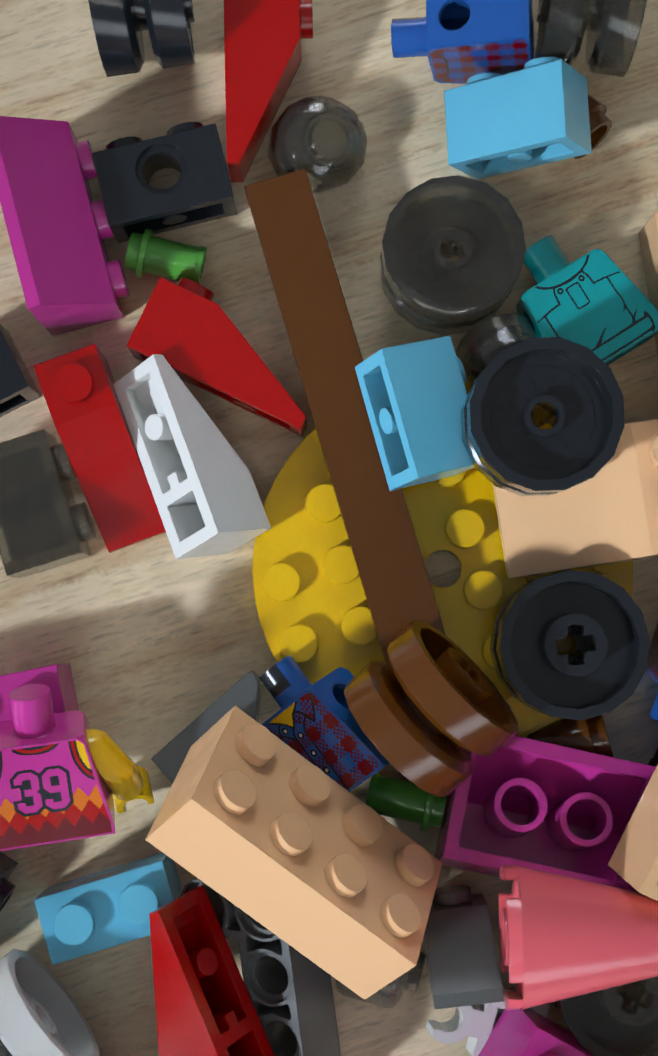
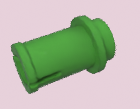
M146 228L144 234L132 232L126 253L125 269L136 271V278L143 279L146 273L179 281L180 278H187L200 284L207 247H197L154 237L153 230Z
M376 773L371 777L366 805L374 809L379 815L421 824L420 830L427 831L428 826L441 827L447 796L438 797L422 790L413 782L381 776L379 773Z

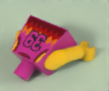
M29 684L18 687L10 692L9 701L13 720L0 721V851L115 834L114 800L117 813L119 814L126 812V803L134 799H144L148 805L154 803L148 771L143 767L136 766L132 759L104 730L90 729L84 712L75 710L54 713L51 690L49 686L44 684Z

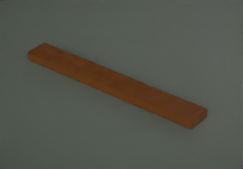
M306 169L246 185L244 189L384 661L390 664L387 652L389 643L413 620L424 621L441 631L444 635L446 634L402 488L389 491L355 371V366L360 364L363 358Z

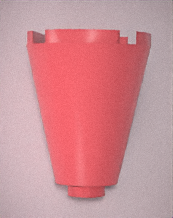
M501 865L499 878L502 880H512V894H499L501 973H509V983H516V991H503L506 1010H523L658 977L657 900L631 890L518 865Z

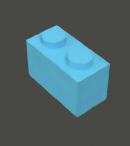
M535 58L525 63L524 69L504 75L498 73L477 74L467 80V85L444 91L448 165L476 180L592 153L587 78L560 58Z
M451 336L382 348L355 366L389 491L456 476L474 468L462 441L461 411L467 398L465 369L461 360L455 354Z
M161 852L49 886L34 899L52 965L151 935L149 913L179 897L182 891L174 860Z

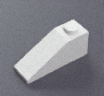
M151 355L113 384L176 559L229 554L271 529L250 470L163 355Z

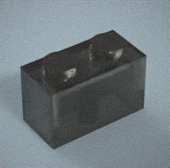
M45 429L0 443V555L6 575L21 579L92 556L88 540L95 539L96 532L91 514L85 502L78 504L75 502L69 480L77 477L63 444H58L56 438Z

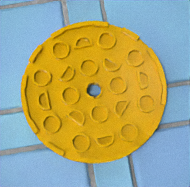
M465 382L467 395L472 385L470 382ZM540 407L531 412V419L535 426L540 429L552 428V425L544 422L549 416L548 412ZM314 429L289 456L266 497L263 507L271 529L255 538L252 568L254 598L259 621L276 662L278 663L288 655H291L311 684H314L338 667L348 669L355 676L370 661L385 662L317 432ZM475 467L456 476L402 488L424 564L429 555L436 551H445L452 554L460 564L459 576L453 585L438 587L430 583L445 634L480 667L504 697L518 722V733L514 736L526 738L527 735L561 719L539 713L516 700L497 677L490 652L493 621L506 598L528 581L559 572L507 579L493 485ZM633 561L572 569L575 571L598 573L623 587L632 597ZM568 633L567 637L556 639V650L558 654H568L570 656L575 649V640Z

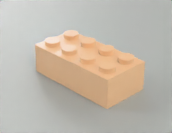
M235 705L190 747L145 840L365 1000L417 965L442 862Z

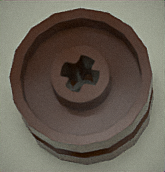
M413 620L389 643L387 652L390 664L382 661H370L346 684L344 695L352 715L378 751L403 776L419 788L435 796L443 797L452 793L473 773L474 761L472 752L482 756L493 755L518 733V722L510 706L496 686L457 644L428 623Z

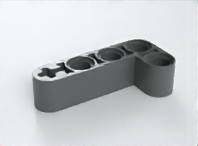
M197 877L184 885L180 896L195 887L204 886L225 938L238 940L243 981L274 1055L341 1056L331 975Z

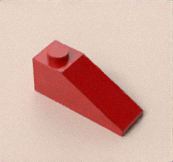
M224 0L226 149L231 183L244 182L302 62L301 39H313L312 0Z
M160 277L126 345L134 358L144 362L153 354L163 355L181 380L302 437L307 428L305 414L217 303L212 302L214 293L187 278H180L176 285Z
M94 343L34 365L33 367L54 425L108 552L112 553L166 533L113 386L115 383L113 375L103 353Z
M204 886L195 887L149 913L159 1056H275Z

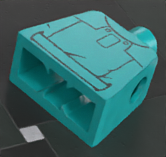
M549 235L534 243L520 255L522 261L537 282V285L522 294L516 305L517 313L528 338H564L588 347L608 366L658 334V310L603 250L599 248L593 249L570 264L554 237Z

